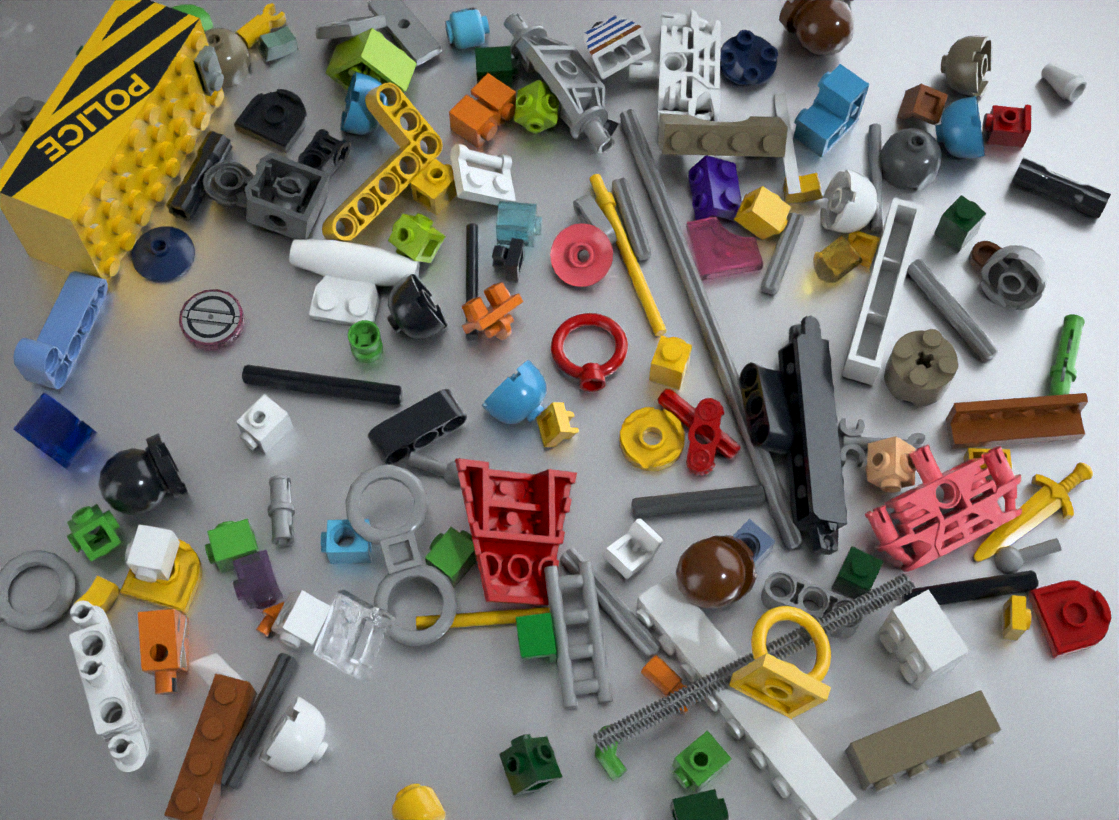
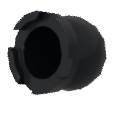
M159 433L146 439L148 447L145 450L131 448L119 451L108 459L102 468L99 478L101 495L107 504L116 511L128 515L148 513L161 504L166 492L168 494L172 493L175 499L188 494L185 483H182L177 473L179 470L167 446L162 442Z

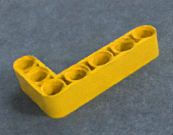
M384 83L373 88L367 93L365 102L370 113L400 148L325 219L322 225V233L326 240L346 242L355 238L442 151L443 145L439 135L395 84ZM380 92L386 95L388 99L387 106L380 101ZM400 117L406 119L408 123L407 130L401 126ZM421 140L427 145V154L421 150ZM400 160H403L407 165L406 174L400 169ZM380 180L386 184V194H383L379 189L378 184ZM359 200L366 206L364 215L358 211L357 203ZM337 221L342 222L345 227L343 236L336 231Z

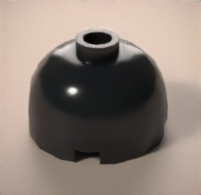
M415 274L405 277L392 289L388 297V308L391 315L387 317V320L397 333L403 331L411 338L427 339L441 332L448 326V323L438 304L435 306L430 298L432 296L430 291Z

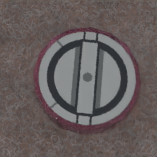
M219 289L204 290L194 294L184 303L179 314V325L184 337L194 347L203 350H219L226 347L225 344L230 343L232 340L234 342L244 328L245 315L238 299L229 292Z

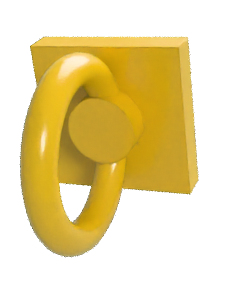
M779 606L766 611L757 620L752 632L751 647L754 661L734 672L729 686L792 719L827 701L831 687L821 681L826 676L831 663L830 644L822 626L807 612L792 606ZM779 621H792L801 625L810 634L816 647V662L808 674L800 671L795 665L779 660L767 653L766 637L772 625Z

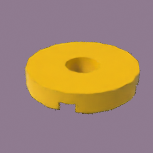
M644 407L635 410L625 418L619 434V447L622 454L629 463L644 471H660L672 466L680 458L684 449L685 431L675 415L665 409L662 411L654 409L655 407ZM654 432L660 436L661 441L656 445H649L643 440V436L646 433Z

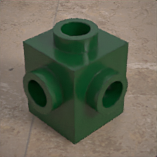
M531 734L521 735L511 740V747L499 754L514 796L538 792L562 778L554 751L547 736L532 738Z

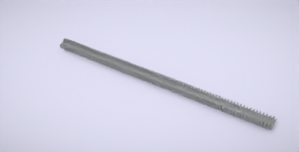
M902 574V576H898L895 580L892 579L891 582L888 581L887 584L880 585V588L876 587V590L872 589V591L864 593L865 596L861 595V597L845 603L846 605H842V607H838V609H834V611H830V613H826L827 615H823L819 619L816 618V620L822 626L826 635L829 636V632L832 634L833 630L834 632H836L837 628L840 630V625L844 628V623L848 626V622L851 624L852 620L855 622L856 619L859 620L864 615L866 617L867 612L870 614L875 609L878 610L882 606L885 607L886 603L889 605L890 601L893 603V600L900 599L901 595L904 597V594L912 593V587L915 588V585L910 581L908 575ZM800 626V629L796 628V631L793 630L792 633L789 632L788 635L785 634L784 637L777 638V641L773 640V643L769 642V645L766 644L768 654L776 658L780 657L782 660V655L786 658V653L790 656V651L794 654V649L796 652H798V647L802 650L801 645L806 648L805 643L809 646L810 642L813 644V639L807 630ZM750 652L749 655L742 656V660L738 658V661L730 662V665H726V667H722V669H718V671H714V673L694 681V684L690 683V686L686 685V688L682 687V690L678 689L679 692L674 691L675 694L670 693L671 696L666 695L667 698L663 697L662 700L659 699L658 702L655 701L654 704L651 703L650 706L647 705L646 708L639 709L638 713L634 712V715L630 714V717L626 716V719L622 718V721L618 720V723L614 722V725L610 724V727L606 726V729L602 728V731L598 730V733L593 735L594 741L603 753V748L608 750V745L612 748V743L614 746H616V741L620 744L619 739L624 742L623 737L628 740L627 735L632 738L631 733L636 736V731L640 734V729L644 732V727H646L648 730V724L652 727V722L656 725V720L660 723V718L664 721V716L668 719V714L672 717V712L676 715V710L680 713V708L684 711V706L688 709V704L692 707V702L696 705V700H698L700 703V698L704 700V695L708 698V693L712 696V691L716 694V689L720 692V687L722 690H724V685L728 688L727 684H730L733 673L754 661L753 653Z

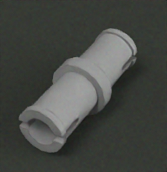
M284 475L273 476L269 479L271 504L267 508L268 516L272 520V543L277 546H286L294 542L292 516L295 514V506L291 503V479Z

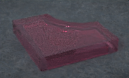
M718 217L687 222V233L702 281L761 270L763 268V261L755 237H741L730 233L721 225Z

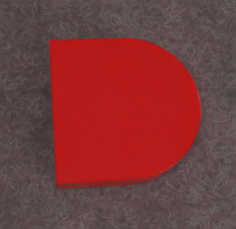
M1062 581L1030 590L1027 594L1054 658L1092 648L1108 632L1112 617L1107 600L1099 591H1095L1079 581Z

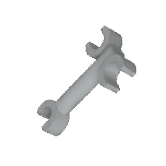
M842 418L838 425V434L842 438L841 466H844L846 462V455L851 454L856 457L857 467H861L865 459L863 450H868V443L887 438L861 437L865 428L864 421L859 419L856 430L850 431L846 427V418ZM914 433L907 440H902L913 446L912 444H923L925 435Z

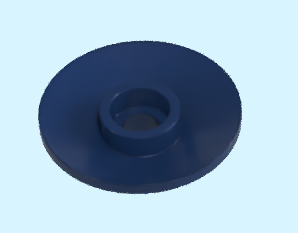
M170 226L157 227L145 232L139 237L132 249V263L136 271L143 278L153 282H168L181 277L189 270L195 258V247L189 235L181 229ZM165 247L163 250L157 251L159 248Z

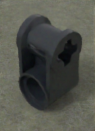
M320 129L316 132L305 150L299 155L298 163L328 173L331 178L339 166L346 161L350 153L351 144L345 139L340 141L330 136L329 132L325 129Z

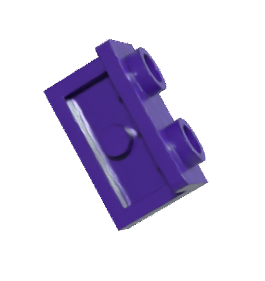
M705 155L689 170L695 221L703 223L711 215L735 221L734 218L742 203L736 163Z

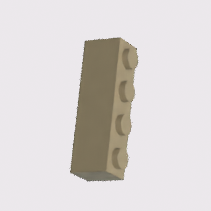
M979 690L850 743L845 752L863 790L866 791L875 787L876 792H880L896 785L895 778L904 774H908L909 779L915 778L929 771L928 765L940 760L942 765H946L961 758L960 751L972 747L974 752L991 746L994 744L992 738L1002 729L985 696Z

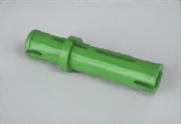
M1070 314L1064 317L1055 365L1051 367L1049 373L1052 380L1048 396L1069 394L1072 382L1077 378L1075 365L1080 348L1082 329L1085 324V319L1079 315ZM1071 339L1070 352L1066 353L1068 341ZM1063 367H1066L1064 381L1061 382Z

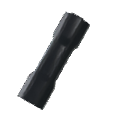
M210 131L201 143L193 164L182 183L176 187L166 204L168 212L176 218L190 221L195 215L205 192L203 184L205 173L210 167L220 162H225L233 147L230 143L231 140L225 135Z
M1025 157L1022 158L1012 180V183L1031 191H1040L1072 204L1077 210L1097 218L1101 216L1111 195V192L1091 184H1082L1050 171L1045 165Z

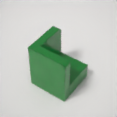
M551 612L516 617L521 658L525 660L548 656L549 663L556 662Z

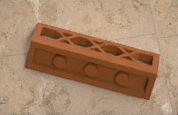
M1077 393L954 403L945 419L951 449L1082 439L1085 435L1081 411L1088 403L1087 394Z

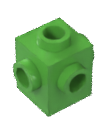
M98 504L92 507L85 506L77 510L72 515V519L67 522L72 532L67 535L68 540L77 553L83 550L90 561L108 554L114 547L122 543L115 531L120 527L110 510L103 513Z

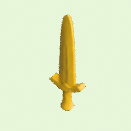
M1077 463L1073 472L1059 483L1043 475L1035 474L1032 477L1031 484L1042 488L1020 507L1022 508V514L1004 523L992 532L978 547L973 555V560L981 562L994 556L1001 548L1011 545L1060 508L1063 519H1071L1074 516V509L1068 493L1081 482L1092 478L1093 471L1091 467L1086 463Z

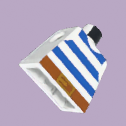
M615 15L605 22L599 21L593 25L592 29L583 34L589 53L602 80L652 52L642 27L621 15Z

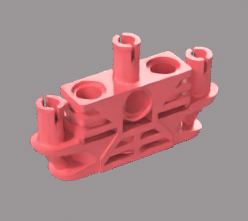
M924 445L917 448L916 451L908 453L923 483L886 501L885 505L874 508L873 512L868 511L865 513V517L868 519L879 541V544L874 548L878 552L885 551L895 560L902 562L901 570L909 572L946 555L1022 514V508L1016 509L1015 503L1017 485L1021 482V474L1014 476L1001 446L988 450V453L984 452L980 455L981 458L969 459L941 473L930 451V446ZM985 463L987 469H981L980 466ZM991 474L993 480H986L985 477ZM938 486L944 491L942 502H939L936 498ZM980 493H983L982 495L970 501L971 498L979 495ZM1002 496L1005 499V511H1001L997 503L998 499ZM954 507L953 510L943 515L940 511V509H949ZM887 508H893L894 512L890 513L891 518L899 519L900 521L899 523L895 524L899 534L897 533L893 525V522L886 510ZM927 521L926 524H924V525H922V526H920V527H918V528H916V529H914V530L912 529V528H914V527H916V526H918V525H920V524H922V523H924V522ZM910 543L915 553L910 557L901 546Z

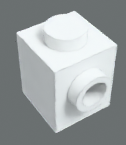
M265 394L236 421L241 432L239 435L241 441L251 450L257 447L265 455L293 428L289 414Z
M138 525L134 541L129 542L126 549V564L139 580L152 583L156 582L157 579L168 581L180 541L172 530Z

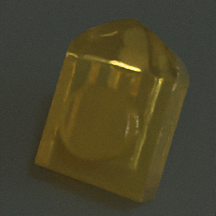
M842 235L821 252H816L813 257L817 277L829 283L839 281L863 262L861 256Z

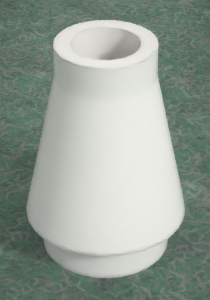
M1054 61L1048 62L1041 71V76L1050 83L1063 100L1068 99L1070 102L1077 100L1087 87V82L1082 74L1058 65Z

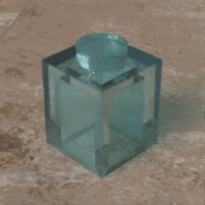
M499 201L496 222L497 244L510 245L511 239L517 238L524 240L525 246L534 247L535 235L541 236L542 217L537 216V204Z

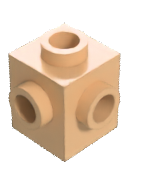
M897 436L868 443L867 481L887 493H896L901 491V488L915 485L916 468L911 457L908 455L911 451H915V447Z

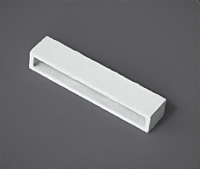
M897 198L892 200L841 375L842 377L873 385L882 364L923 214V205Z

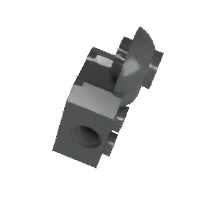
M270 153L262 157L259 163L256 164L255 176L247 167L240 163L220 162L210 167L205 173L203 184L210 198L222 206L235 207L239 205L244 207L247 222L294 239L307 240L328 197L330 174Z

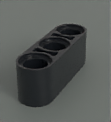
M750 362L744 366L739 378L750 441L754 447L778 454H787L794 445L795 430L783 375L778 370Z
M443 389L376 425L368 433V439L383 463L391 465L408 457L411 452L415 453L456 430L465 423L467 415L450 389Z

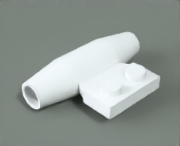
M295 239L292 242L289 256L291 265L324 276L315 286L309 317L315 320L352 326L354 323L362 320L375 323L380 301L376 286H395L410 274H415L417 277L419 275V261H414L411 258L382 248L337 240Z

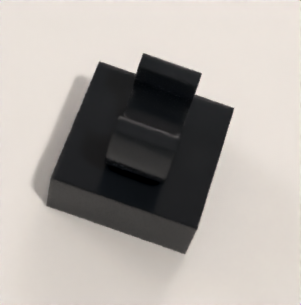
M512 238L509 249L500 245L494 246L492 266L498 269H505V279L507 281L518 283L525 258V243L522 239Z

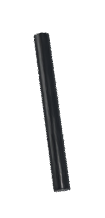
M474 223L466 225V302L478 297V225ZM475 329L469 334H465L466 339H478V330Z

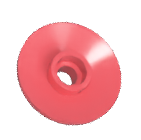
M585 223L574 224L563 229L555 238L551 247V264L557 276L564 282L577 287L591 286L602 280L609 272L613 261V248L607 235L599 228ZM588 251V260L581 262L579 260L580 252Z

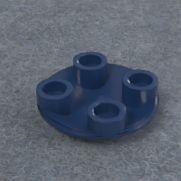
M741 30L736 36L728 39L720 49V69L729 80L745 86L758 85L767 81L774 74L777 67L778 51L764 38L754 35L749 30Z

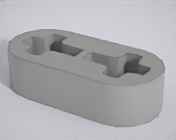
M589 194L574 200L573 207L580 222L599 228L607 235L611 245L616 243L613 227L595 200Z

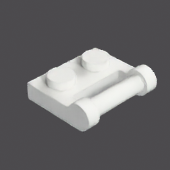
M455 144L452 147L450 159L457 197L510 208L516 202L510 173L512 167L510 156L503 154L494 156L468 150L465 145ZM466 162L495 168V172L469 167Z

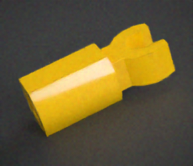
M273 3L267 4L263 9V14L255 16L235 32L243 39L247 49H250L259 42L260 35L268 34L272 28L281 27L286 22L283 11L276 16H272L276 13Z

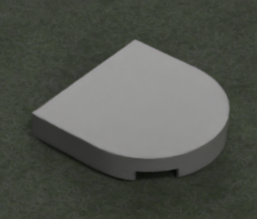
M376 15L320 24L315 27L316 39L355 36L370 28L376 30L386 27L385 16Z

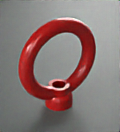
M596 313L579 314L567 319L556 329L551 341V354L556 365L568 376L579 379L580 388L587 392L603 389L606 385L605 377L613 374L620 368L628 352L627 337L621 326L613 319ZM597 326L611 334L615 341V351L612 357L602 365L587 363L581 367L575 365L566 357L564 353L565 339L572 331L579 327Z

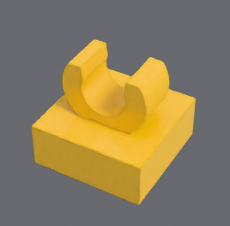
M552 402L536 417L544 447H556L564 439H571L579 432L578 428L570 427L569 421L574 417V413L566 411L564 402Z

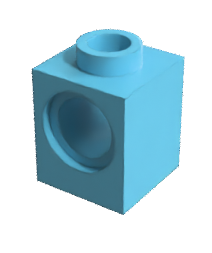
M348 519L327 520V532H321V552H326L330 564L372 562V543L357 534ZM364 519L370 525L369 519ZM344 537L354 538L353 543L349 546L341 547L338 545L339 541Z

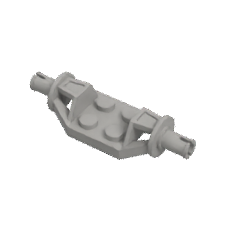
M513 13L508 16L504 26L514 37L510 45L511 54L514 58L520 60L527 73L538 72L549 85L550 91L561 102L559 116L569 126L571 135L576 140H583L589 137L599 153L609 151L614 146L615 140L603 127L608 119V112L605 110V86L574 45L548 38L547 32L540 25L528 27L519 13L517 15Z

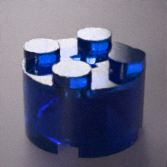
M43 393L34 402L13 429L65 469L73 465L98 434L83 420L81 421L70 410L46 393Z

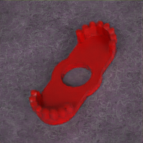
M705 398L697 404L694 421L688 431L690 443L686 459L687 468L695 476L699 475L700 477L709 475V472L711 473L713 468H715L716 447L721 441L720 424L725 412L720 402L713 398ZM707 426L714 431V439L710 443L701 444L696 440L695 433L700 427Z

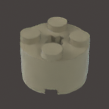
M935 329L907 333L896 342L887 361L884 374L886 386L891 394L900 401L904 399L912 402L915 406L931 405L942 398L954 378L959 365L957 354L953 346Z

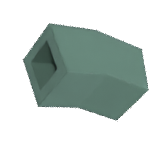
M285 26L273 33L260 35L257 49L267 62L283 58L297 51L298 45L295 36L288 26Z

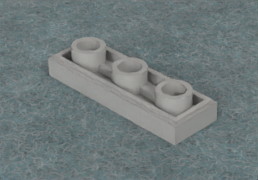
M371 0L367 2L368 9L374 16H385L386 27L384 28L405 53L417 63L416 66L442 52L441 45L402 0Z

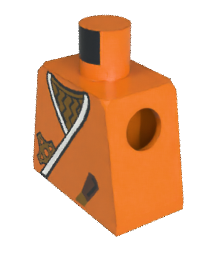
M175 609L138 612L142 671L155 675L156 695L177 693V673H186L189 670V618ZM168 651L166 659L162 661L163 655Z

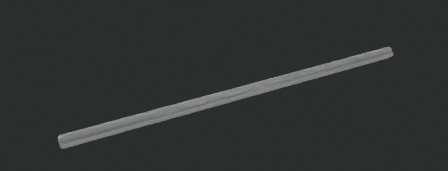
M634 110L623 111L620 114L621 124L761 486H763L786 549L797 548L803 544L802 535L793 523L792 510L769 451L754 447L750 441L739 385L740 377L640 122Z

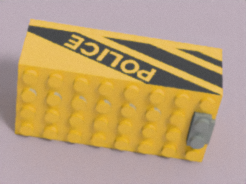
M150 0L114 1L0 170V209L30 257L68 272L78 271L103 278L107 283L111 277L116 275L124 255L133 248L137 234L142 226H146L149 222L155 205L164 198L168 184L172 178L178 175L186 155L193 151L196 139L201 131L208 127L211 115L216 107L221 106L224 100V91L222 89L224 76L221 74L222 71L215 48L208 45L200 18Z

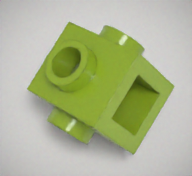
M537 80L517 91L514 121L534 134L557 125L559 99L550 91L548 85L541 80Z
M417 213L415 216L402 214L394 223L392 233L387 241L397 248V254L411 258L414 261L431 263L446 236L432 227L433 221L420 213Z

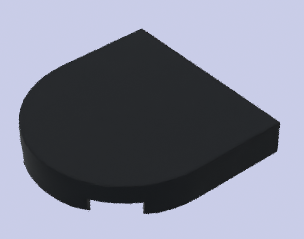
M276 89V92L264 95L260 93L250 101L235 121V129L287 154L306 126L307 113L300 97L289 90Z

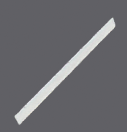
M786 93L774 94L777 117H781L788 127L785 157H783L788 193H801Z

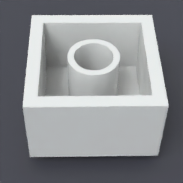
M929 590L892 609L879 629L881 633L880 640L888 652L894 653L900 662L899 668L907 682H913L917 690L953 671L969 652Z

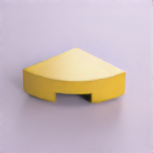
M861 231L848 234L847 244L852 257L859 264L870 269L880 238Z

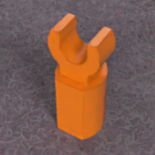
M655 655L641 670V673L665 696H671L670 693L675 694L674 691L679 692L678 689L682 690V687L686 688L682 684L683 679L658 655ZM684 706V711L680 708V714L685 715L688 712L686 706Z

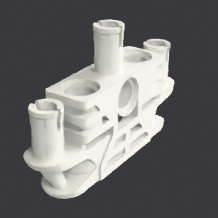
M691 9L690 14L662 12L659 61L637 60L629 66V78L658 79L657 129H659L660 114L692 115L699 119L718 122L721 22L716 21L715 25H711L706 20L698 17L697 12ZM699 110L708 111L705 114L695 115Z
M78 601L70 610V615L73 616L71 618L75 622L77 632L70 634L69 638L96 733L106 742H109L108 749L111 750L109 753L112 755L116 767L123 772H133L144 764L150 749V740L144 724L146 720L127 657L123 653L121 642L115 631L112 630L104 610L98 606H92L88 601Z

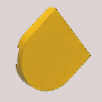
M178 539L180 544L168 581L157 579L154 583L145 582L137 579L133 571L129 569L120 593L122 596L164 609H175L187 615L202 578L201 561L188 543Z

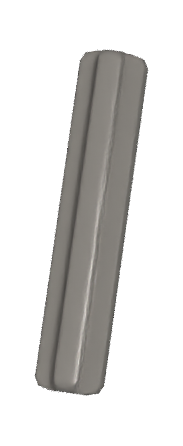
M626 178L615 179L612 182V191L629 243L637 261L647 260L651 256V249L628 180Z
M791 212L787 216V225L781 232L762 281L761 290L764 293L775 295L779 289L803 225L804 217L801 214Z

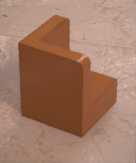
M922 83L905 91L897 118L905 120L913 116L932 125L938 124L948 94Z

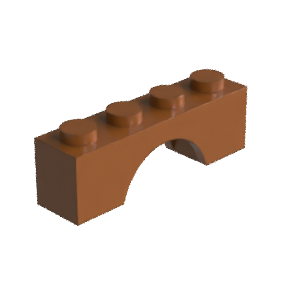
M215 673L164 814L169 820L214 819L221 799V780L229 751L236 736L242 730L257 695L250 682Z

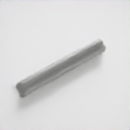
M921 259L912 262L907 268V273L978 357L984 362L995 357L998 352L997 347Z
M570 548L560 557V563L571 575L580 574L578 563L585 562V560L575 549ZM593 570L600 608L646 659L654 657L660 651L661 644Z

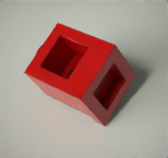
M1025 104L1024 108L993 105L990 113H985L982 129L987 132V144L1023 148L1032 130L1031 105Z

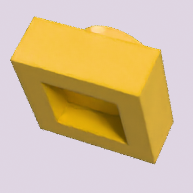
M1012 595L1003 605V639L1018 640L1030 628L1031 610L1026 609L1025 596Z

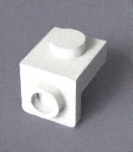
M638 518L633 522L628 533L606 548L602 557L628 579L652 561L663 539L643 520Z

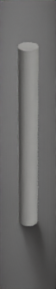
M877 123L869 126V179L875 187L877 202L879 203L877 216L870 221V232L874 234L883 231L882 166L880 161L882 150L881 125Z

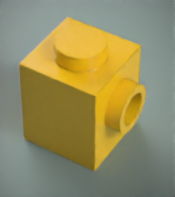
M436 158L411 182L413 200L436 216L457 196L452 166L449 164L444 165Z
M761 186L744 196L734 220L758 238L764 240L772 235H778L784 230L788 222L786 217L791 206L782 201L777 194Z
M661 335L651 362L649 380L680 390L690 362L692 345L678 337L668 338Z

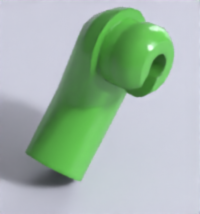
M617 741L615 742L616 746L612 743V748L609 745L607 746L608 750L603 748V753L596 744L595 757L613 781L627 772V768L616 755Z

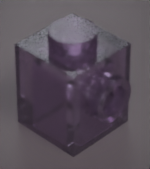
M267 550L233 561L238 579L232 581L238 600L245 599L250 609L255 607L257 609L268 608L274 605L276 600L283 598L276 572Z

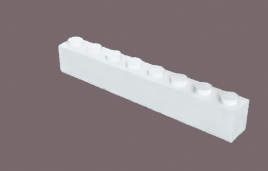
M671 573L638 597L636 606L638 609L636 611L637 617L646 628L652 627L659 635L658 642L661 644L662 649L669 656L672 654L676 656L682 664L680 669L689 682L694 683V681H698V679H702V677H706V675H710V673L730 665V662L734 663V660L738 661V658L741 659L703 611L685 598L678 588L677 580ZM729 683L727 684L728 688L725 685L723 686L724 690L720 687V692L716 689V694L712 691V696L708 693V698L704 695L707 705L715 712L719 710L726 718L725 725L733 737L737 740L742 738L751 749L748 753L753 762L760 769L765 767L774 778L772 784L778 793L784 798L789 796L797 806L796 814L800 820H834L857 800L792 719L730 687Z

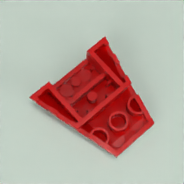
M455 459L486 602L548 606L544 568L549 566L558 567L559 565L557 554L559 545H562L564 541L565 531L562 529L565 514L570 511L572 499L569 498L571 485L576 482L577 472L547 469L537 474L489 469V462Z

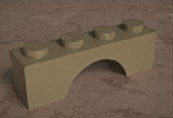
M660 114L658 146L662 154L785 157L788 127L781 117L750 116L747 120L739 122H715L699 119L692 115Z

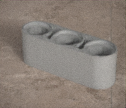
M781 571L769 575L761 593L762 603L769 610L779 606H792L807 612L815 619H819V617L827 615L826 613H830V611L846 605L845 603L853 601ZM775 586L781 587L785 590L787 596L776 597L772 594L770 588ZM813 600L818 604L820 610H808L804 606L803 601ZM862 618L856 619L855 622L852 620V624L848 626L844 624V628L840 625V630L837 628L836 632L833 630L832 634L829 632L828 635L839 639L849 638L857 630Z

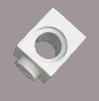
M303 590L290 592L271 630L280 634L279 640L290 647L298 648L299 646L313 645L331 606Z

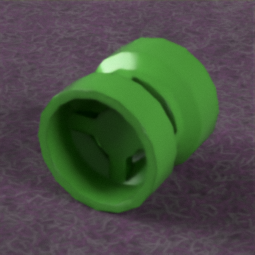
M362 320L350 327L348 340L353 357L357 361L366 364L378 360L383 353V344L378 326L371 321Z

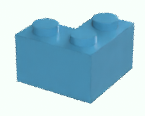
M841 64L832 72L827 71L818 82L819 93L813 105L808 110L806 108L802 109L794 121L796 128L793 137L820 157H823L859 120L869 88V83Z

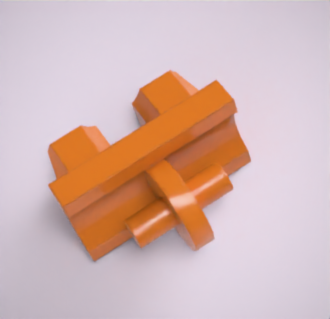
M499 282L483 291L490 303L489 307L486 308L481 297L473 298L461 306L468 320L462 325L465 334H469L475 329L479 331L486 329L485 334L488 338L495 336L500 340H505L511 335L510 324L514 322V319L510 314L505 317L504 315L524 301L519 293L510 295L504 284Z

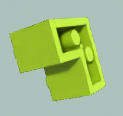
M370 28L336 46L325 74L346 90H348L353 74L359 72L377 79L381 84H395L405 93L417 63L408 57L404 51L389 42L380 32Z

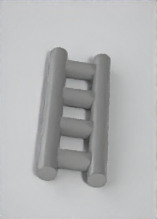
M592 561L578 563L580 574L559 577L557 566L544 568L564 708L577 707L576 695L597 692L599 703L613 701ZM582 588L585 608L564 611L561 590ZM587 622L590 643L569 646L566 625ZM592 657L595 678L574 681L571 660Z

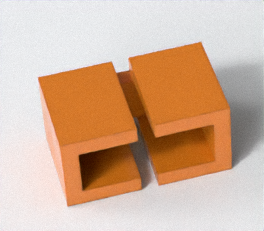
M489 73L471 89V94L478 98L477 100L466 94L449 111L451 130L477 148L485 141H490L495 136L498 126L500 127L505 121H510L515 115L516 91Z

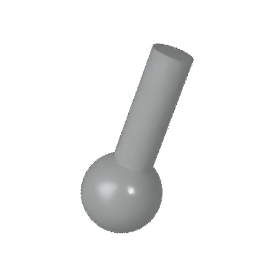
M414 452L410 453L408 465L443 476L448 485L460 487L455 461L447 464Z
M1055 538L1019 550L1006 546L996 553L995 564L1004 573H1015L1022 567L1024 562L1062 551L1059 540Z

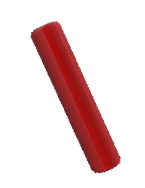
M665 389L659 395L657 402L690 429L694 421L695 408L672 389ZM703 426L696 431V434L707 443L714 439V431L710 427ZM721 430V441L716 450L725 458L733 459L739 453L741 446Z

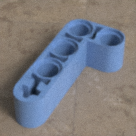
M72 271L69 274L37 341L22 338L15 348L14 364L25 380L54 389H60L64 385L107 295L108 284L105 279L78 271Z

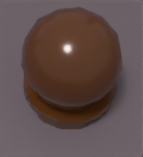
M787 0L779 15V21L783 24L784 28L788 32L796 33L804 49L817 56L834 55L841 52L854 35L855 17L849 6L842 0H794L792 3Z
M715 535L692 543L680 556L676 568L678 588L690 603L702 608L719 609L744 598L753 588L757 578L752 558L754 556L753 552L742 540L731 535Z

